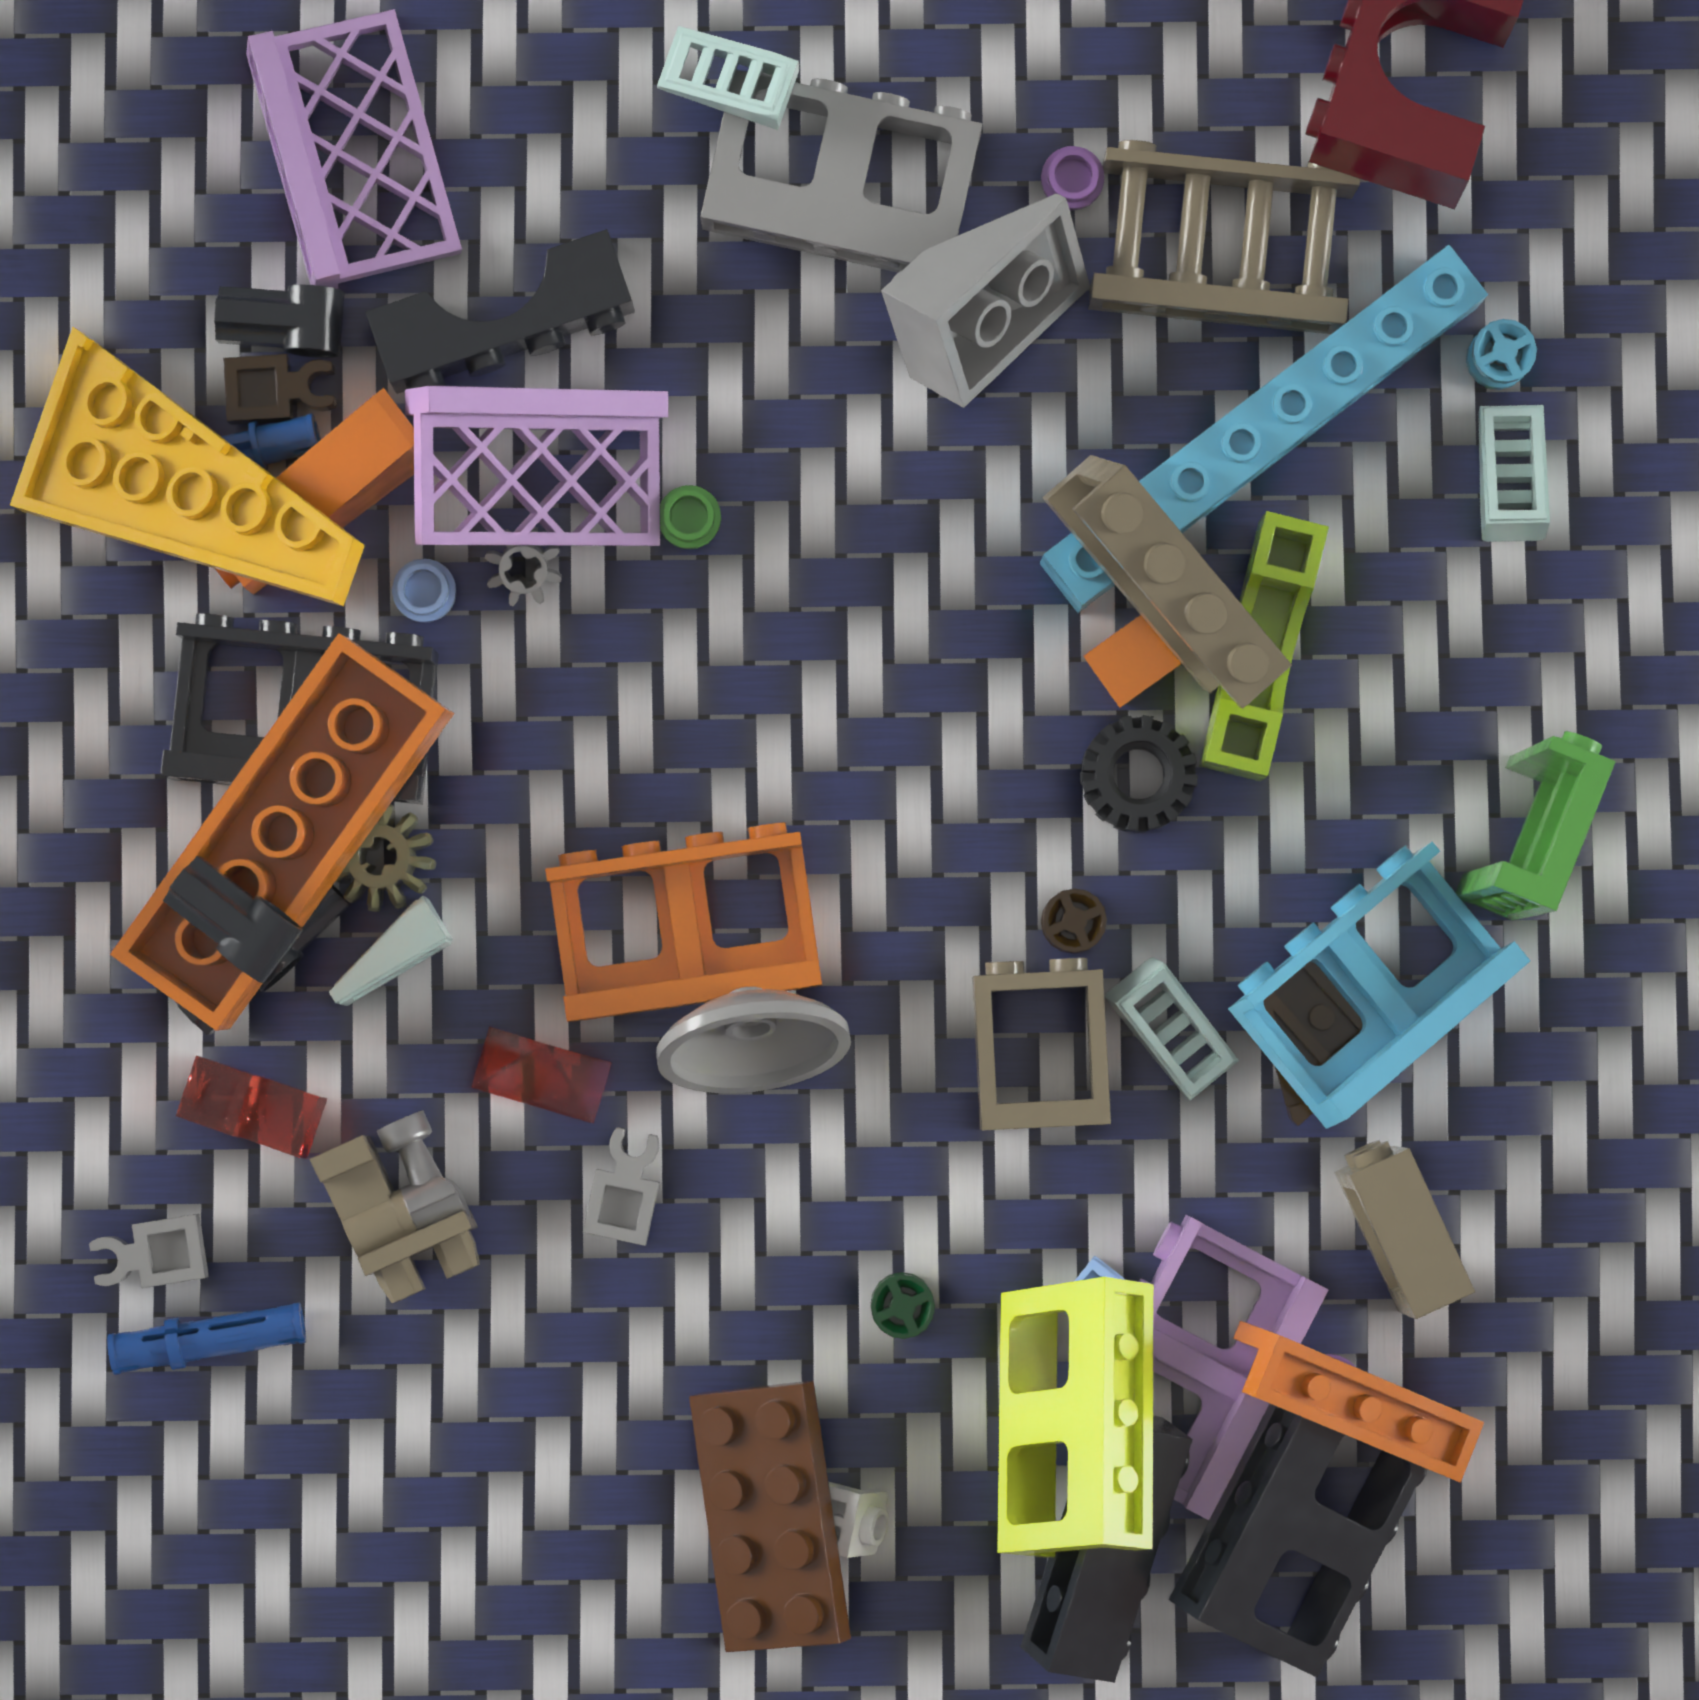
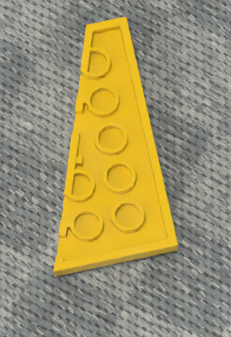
M72 327L10 506L25 513L344 607L365 545L85 333Z

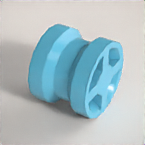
M1500 319L1490 322L1473 338L1467 349L1466 363L1470 375L1478 384L1487 389L1502 390L1512 387L1530 371L1536 360L1537 346L1534 336L1526 326L1516 320ZM1496 361L1499 364H1505L1507 370L1505 371L1503 366H1498L1493 362Z

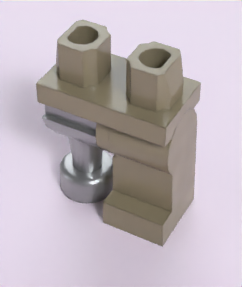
M424 1110L406 1116L377 1130L386 1152L392 1153L399 1150L410 1182L409 1185L394 1191L371 1136L362 1135L309 1159L319 1181L323 1182L340 1217L346 1235L358 1256V1261L364 1275H375L379 1286L391 1303H396L426 1289L412 1257L431 1248H434L447 1279L480 1265L476 1243L471 1233L472 1230L478 1228L472 1212L468 1209L462 1191L457 1184L447 1178H443L423 1142V1139L430 1136L432 1132Z

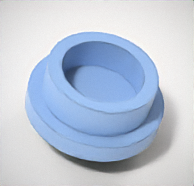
M431 559L413 560L404 565L396 574L392 586L393 600L399 611L407 618L420 623L434 622L444 617L453 607L456 599V583L450 571L441 563Z

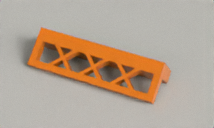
M1243 1321L1239 1322L1233 1339L1258 1349L1243 1387V1393L1461 1483L1484 1425L1483 1421L1281 1335Z

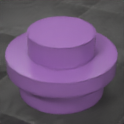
M1067 146L1058 149L1048 157L1041 173L1042 189L1046 197L1054 194L1065 197L1069 210L1086 208L1096 201L1104 185L1102 164L1091 151L1085 148Z

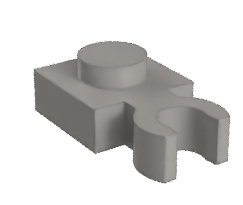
M617 1127L611 1135L609 1144L610 1153L616 1161L615 1171L610 1172L596 1169L583 1233L646 1246L660 1182L644 1179L642 1174L644 1167L651 1164L658 1154L659 1138L657 1135L649 1134L645 1152L641 1156L632 1157L623 1149L625 1129Z
M200 1214L133 1224L134 1243L128 1244L123 1239L115 1236L97 1238L89 1243L90 1251L109 1249L117 1256V1267L112 1273L94 1276L95 1284L100 1286L120 1283L135 1270H139L141 1288L209 1277Z

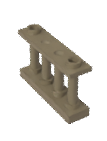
M1124 140L1119 142L1118 148H1106L1102 165L1104 174L1122 175L1113 266L1106 267V274L1094 273L1090 285L1088 310L1332 334L1346 323L1349 299L1333 297V289L1327 286L1336 197L1352 199L1360 186L1359 178L1310 163L1309 161L1307 167L1156 152L1157 146L1155 144L1140 140ZM1147 178L1185 182L1176 272L1169 274V280L1143 278L1144 270L1138 268ZM1210 184L1248 188L1239 279L1232 280V287L1207 284V276L1201 274ZM1273 191L1311 195L1302 285L1295 287V293L1270 291V283L1264 281Z

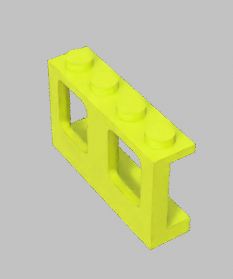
M1099 1277L1001 1293L997 1553L1048 1558L1055 1557V1552L1093 1548L1152 1549L1154 1284L1111 1277ZM1067 1312L1069 1316V1376L1065 1386L1057 1388L1058 1313ZM1065 1443L1068 1449L1067 1513L1062 1520L1056 1521V1444Z

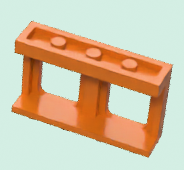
M782 822L749 827V839L724 843L723 832H710L685 837L686 848L661 852L660 841H649L622 846L623 857L598 861L596 850L558 855L560 866L545 868V872L551 889L566 995L563 996L567 1022L701 1004L743 987L790 991L822 986L800 832L787 833L786 823ZM763 853L774 855L779 861L788 922L786 936L781 940L730 948L717 946L712 935L704 879L706 865L711 861ZM639 871L650 874L654 884L662 940L661 953L653 959L594 966L587 957L578 894L580 884L586 879Z

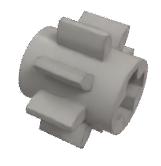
M534 527L530 532H538V528ZM506 545L507 547L503 554L494 550L486 552L485 559L490 563L499 565V573L493 575L488 580L487 585L489 588H495L504 584L511 590L509 594L510 606H514L517 603L520 594L531 593L534 600L541 604L544 602V593L540 587L545 580L552 583L561 582L562 574L557 570L548 568V560L558 555L560 552L559 546H550L543 549L541 546ZM520 551L526 559H531L535 556L539 559L540 563L534 569V580L527 582L522 574L510 576L507 571L512 567L513 553Z

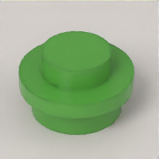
M685 485L673 489L664 497L660 504V530L671 544L682 549H698L707 545L717 535L721 525V511L718 502L710 492L698 486Z

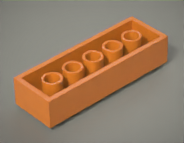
M338 633L110 955L214 1030L231 1029L263 983L256 981L228 961L216 949L218 943L200 929L194 927L163 901L171 884L196 856H201L254 898L256 895L263 897L303 927L455 713L354 641Z

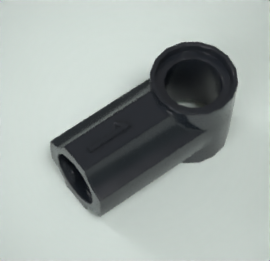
M305 284L288 286V291L219 286L214 312L215 340L219 344L283 348V351L286 353L304 357H339L345 292L333 287Z
M196 856L181 871L163 899L174 911L218 943L216 949L228 961L260 983L266 981L304 931L298 923L275 905L259 895H256L254 898L201 856Z

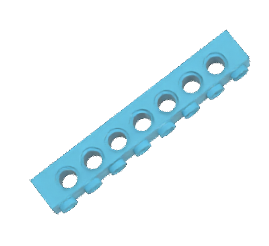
M1447 245L1139 482L1183 534L1476 310L1488 296V293L1453 248ZM1072 533L1044 553L1040 561L1042 568L1077 613H1080L1115 586Z

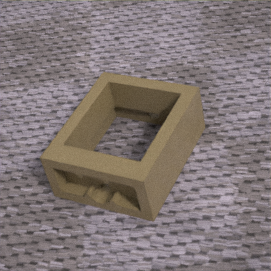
M1087 958L1049 960L1050 972L1024 973V961L985 963L986 975L972 977L980 1130L1111 1124L1103 969L1088 970ZM1085 987L1091 1099L997 1103L991 992Z
M1377 1140L1344 1155L1349 1166L1334 1173L1398 1312L1413 1319H1418L1475 1293L1410 1148L1390 1146L1388 1141L1381 1143L1380 1140Z

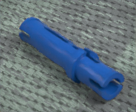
M300 1302L277 1308L236 1313L199 1321L181 1323L179 1318L164 1320V1326L133 1332L108 1334V1355L114 1375L170 1365L172 1370L186 1368L189 1361L225 1356L281 1345L306 1343V1328Z

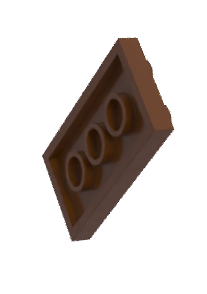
M814 1380L703 1392L689 1396L725 1651L739 1652L840 1644L851 1639Z

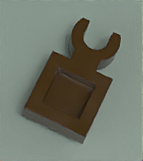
M287 354L223 358L226 418L230 425L249 424L252 421L269 423L291 420L293 418V403L304 402L309 408L322 412L337 407V399L334 395L316 396L311 392V383L316 377L335 375V366L329 361L313 360L302 366L299 372H291L290 358Z

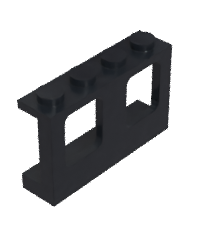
M197 613L195 624L177 622L176 635L182 639L174 716L170 750H163L160 775L171 780L231 785L264 739V737L209 732L204 727L203 714L209 658L211 651L217 646L226 645L266 649L281 653L283 657V672L278 717L338 633L351 639L380 661L405 664L410 672L409 681L432 698L435 695L439 654L431 647H423L424 637L415 634L387 632L385 643L361 641V630L353 628L323 626L321 637L297 634L298 624L291 622L259 620L258 630L233 628V617ZM428 752L392 802L423 805Z
M1269 1404L1168 1600L1198 1621L1318 1678L1325 1662L1336 1651L1341 1631L1355 1604L1364 1596L1373 1569L1385 1546L1394 1538L1398 1530L1399 1519L1415 1488L1424 1480L1428 1469L1382 1450L1350 1513L1346 1517L1318 1503L1315 1499L1316 1487L1341 1439L1345 1435ZM1289 1550H1295L1323 1565L1288 1633L1257 1619L1254 1609L1282 1554Z

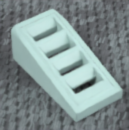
M678 26L657 88L778 130L799 72V61L775 52ZM690 47L702 51L692 81L680 78ZM714 56L726 59L716 88L704 85ZM738 64L749 67L740 95L728 92ZM761 72L772 75L764 102L753 99Z
M1480 406L1479 462L1482 540L1486 542L1543 540L1546 538L1550 524L1544 406ZM1529 430L1530 439L1495 440L1494 431ZM1496 457H1530V464H1496ZM1497 483H1530L1531 490H1497ZM1498 509H1531V510H1498Z
M425 896L415 900L334 984L329 993L335 1003L348 1006L451 945L453 939L430 900Z
M1154 957L1149 958L1105 994L1106 1000L1188 1100L1191 1101L1239 1061L1164 962ZM1158 985L1162 988L1161 992L1136 1010L1134 1005ZM1174 1003L1179 1011L1153 1031L1148 1024ZM1191 1024L1196 1031L1169 1052L1164 1045ZM1207 1043L1212 1052L1185 1073L1179 1065Z

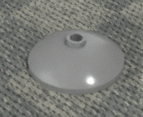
M743 987L706 1002L678 1020L659 1041L656 1057L658 1070L661 1075L678 1086L711 1093L756 1092L798 1083L830 1069L847 1054L850 1049L851 1038L847 1021L822 1002L782 990Z

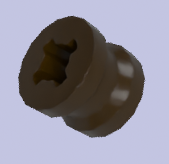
M1076 888L1061 891L1051 898L1043 909L1041 917L1042 932L1049 944L1061 952L1071 954L1084 952L1096 945L1105 933L1107 923L1105 908L1099 899L1086 890Z

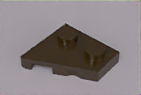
M1308 962L1264 999L1266 1011L1306 1060L1314 1066H1321L1359 1034L1362 1029V1020L1322 970L1313 962ZM1275 1067L1289 1119L1295 1126H1299L1313 1112Z

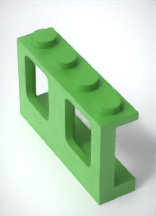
M1565 731L1562 738L1552 736L1509 757L1506 769L1539 781L1540 785L1509 863L1501 861L1463 873L1456 890V894L1462 901L1512 921L1557 911L1616 762L1599 755L1602 748L1600 743L1583 735Z

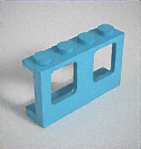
M1433 841L1415 853H1412L1405 845L1384 861L1376 869L1383 877L1380 882L1368 892L1361 884H1358L1330 907L1337 918L1322 930L1313 922L1284 946L1291 956L1275 970L1267 961L1237 985L1244 993V996L1228 1008L1326 1129L1347 1120L1530 962V959L1515 941L1500 948L1434 868L1430 860L1440 850ZM1400 885L1406 886L1453 944L1451 955L1411 988L1400 984L1356 928L1358 920ZM1308 962L1315 963L1362 1020V1029L1359 1034L1321 1066H1314L1306 1060L1264 1007V999Z

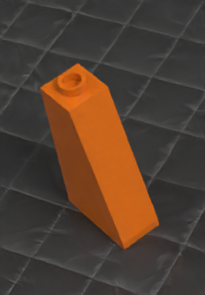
M383 388L276 478L343 528L414 475V427ZM215 569L231 589L241 583L245 589L254 595L267 585Z

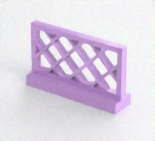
M395 9L275 37L273 31L248 36L246 56L310 285L338 289V284L461 254L462 247ZM385 30L391 53L380 72L349 54L359 35ZM347 38L341 49L330 43ZM314 46L333 57L334 60L320 84L316 85L294 71L289 51ZM342 63L373 81L358 109L326 91ZM394 64L400 83L387 76ZM381 86L405 100L408 113L397 132L365 114ZM300 89L312 95L306 107H304ZM320 100L351 118L336 146L311 132L308 119ZM359 123L390 141L375 169L343 151ZM410 125H412L416 143L404 136ZM398 146L422 161L425 173L414 192L382 174ZM316 148L329 155L322 168ZM336 161L368 178L353 206L328 193L325 179ZM376 183L407 201L392 229L360 211ZM427 184L429 185L433 203L421 197ZM414 206L438 219L444 241L419 246L398 233ZM333 209L346 216L340 228H338ZM353 221L385 238L375 258L348 264L342 239ZM392 243L404 249V251L387 254Z
M424 386L405 389V415L414 416L415 545L660 546L659 418L668 417V391ZM433 428H452L470 447L449 471L433 455ZM469 428L487 430L478 439ZM503 429H512L529 447L527 453L510 471L487 448ZM530 430L547 431L538 440ZM563 430H571L589 449L569 472L547 450V447ZM589 431L606 432L597 440ZM622 431L640 432V459L626 472L608 453L606 448ZM477 457L500 480L480 503L457 481V478ZM537 458L560 481L540 504L517 481ZM596 459L618 481L599 504L577 482L579 477ZM434 474L440 479V481L435 486ZM639 477H640V487H639L638 484L635 482ZM449 489L468 509L470 514L453 532H434V503ZM507 490L530 512L528 517L514 532H505L487 513ZM567 491L589 513L573 532H564L547 513ZM626 491L640 505L641 533H624L606 514ZM480 522L488 532L469 531ZM539 522L547 532L530 531ZM598 523L607 533H589V531Z

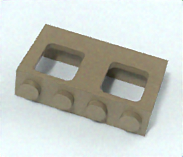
M1090 455L1042 497L1205 691L1211 693L1221 685L1238 707L1243 709L1292 666L1126 465Z

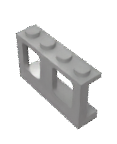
M736 69L728 92L740 95L747 75L746 71ZM761 72L753 99L764 102L772 75ZM816 78L811 80L810 85L795 82L786 108L827 117L812 182L807 186L799 187L744 174L739 168L749 120L724 112L700 215L702 230L899 273L924 250L958 236L976 152L980 142L982 123L971 121L972 115L969 112L951 106H935L933 113L910 108V101L908 99L891 93L875 92L872 99L847 94V86L832 80ZM877 128L952 144L939 204L934 212L930 214L917 213L872 203L865 198L863 191Z

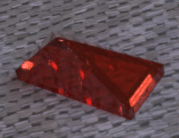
M489 1026L471 1088L594 1124L612 1062Z

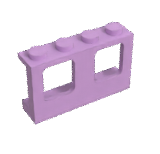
M1185 1215L1180 1226L1172 1221L1168 1224L1153 1256L1162 1260L1150 1284H1154L1153 1371L1197 1394L1200 1398V1410L1187 1433L1193 1439L1189 1450L1188 1469L1179 1481L1174 1500L1183 1504L1186 1509L1209 1520L1270 1404L1242 1392L1258 1349L1237 1340L1229 1348H1218L1165 1320L1156 1311L1190 1248L1203 1252L1254 1279L1258 1283L1260 1294L1245 1321L1246 1323L1281 1335L1300 1344L1317 1314L1328 1289L1206 1226L1200 1221ZM1142 1278L1139 1280V1282L1149 1283Z

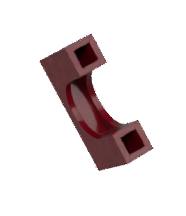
M1348 0L1339 25L1341 28L1350 30L1345 47L1334 44L1322 81L1333 84L1328 101L1317 98L1305 135L1316 138L1309 162L1455 210L1469 182L1485 126L1423 106L1401 94L1390 83L1381 67L1378 56V43L1388 34L1398 29L1415 25H1429L1504 48L1519 17L1523 0Z

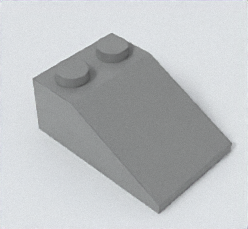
M1054 194L924 250L904 270L897 273L881 292L909 377L964 408L1090 288L1067 199L1059 194Z

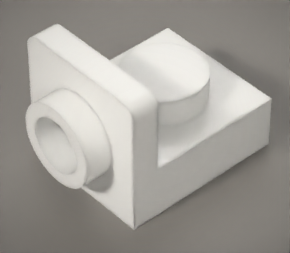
M829 1482L839 1556L851 1558L874 1555L877 1552L878 1546L884 1540L888 1529L889 1515L885 1509L888 1493L877 1489L859 1490Z

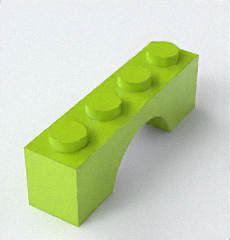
M1266 511L1258 522L1239 602L1288 661L1292 663L1302 621L1314 590L1329 526ZM1290 668L1243 709L1238 707L1221 685L1218 686L1199 762L1200 767L1256 781H1262L1268 776L1283 717L1284 697Z

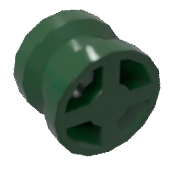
M905 1272L889 1274L879 1281L872 1292L870 1303L873 1320L879 1329L891 1337L900 1339L915 1337L926 1330L933 1319L935 1309L933 1294L925 1281L914 1274Z

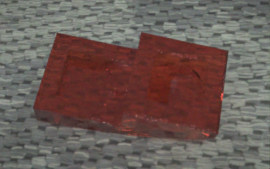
M196 1055L176 1116L298 1158L307 1159L328 1098Z

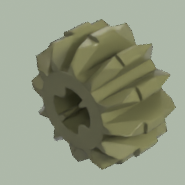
M392 804L388 806L379 819L378 824L374 826L334 882H344L354 877L353 882L344 894V898L350 903H355L369 887L367 906L368 910L372 912H380L383 906L385 891L388 892L390 901L395 908H405L407 906L406 897L401 886L406 884L411 890L423 894L427 889L426 884L412 874L415 868L426 871L435 870L436 861L434 859L416 856L417 850L426 848L433 843L432 835L426 832L408 838L417 825L418 817L408 812L394 827L395 807ZM381 841H390L391 843L386 848L397 854L395 865H384L382 875H374L372 872L376 869V866L366 862L367 852L378 851Z

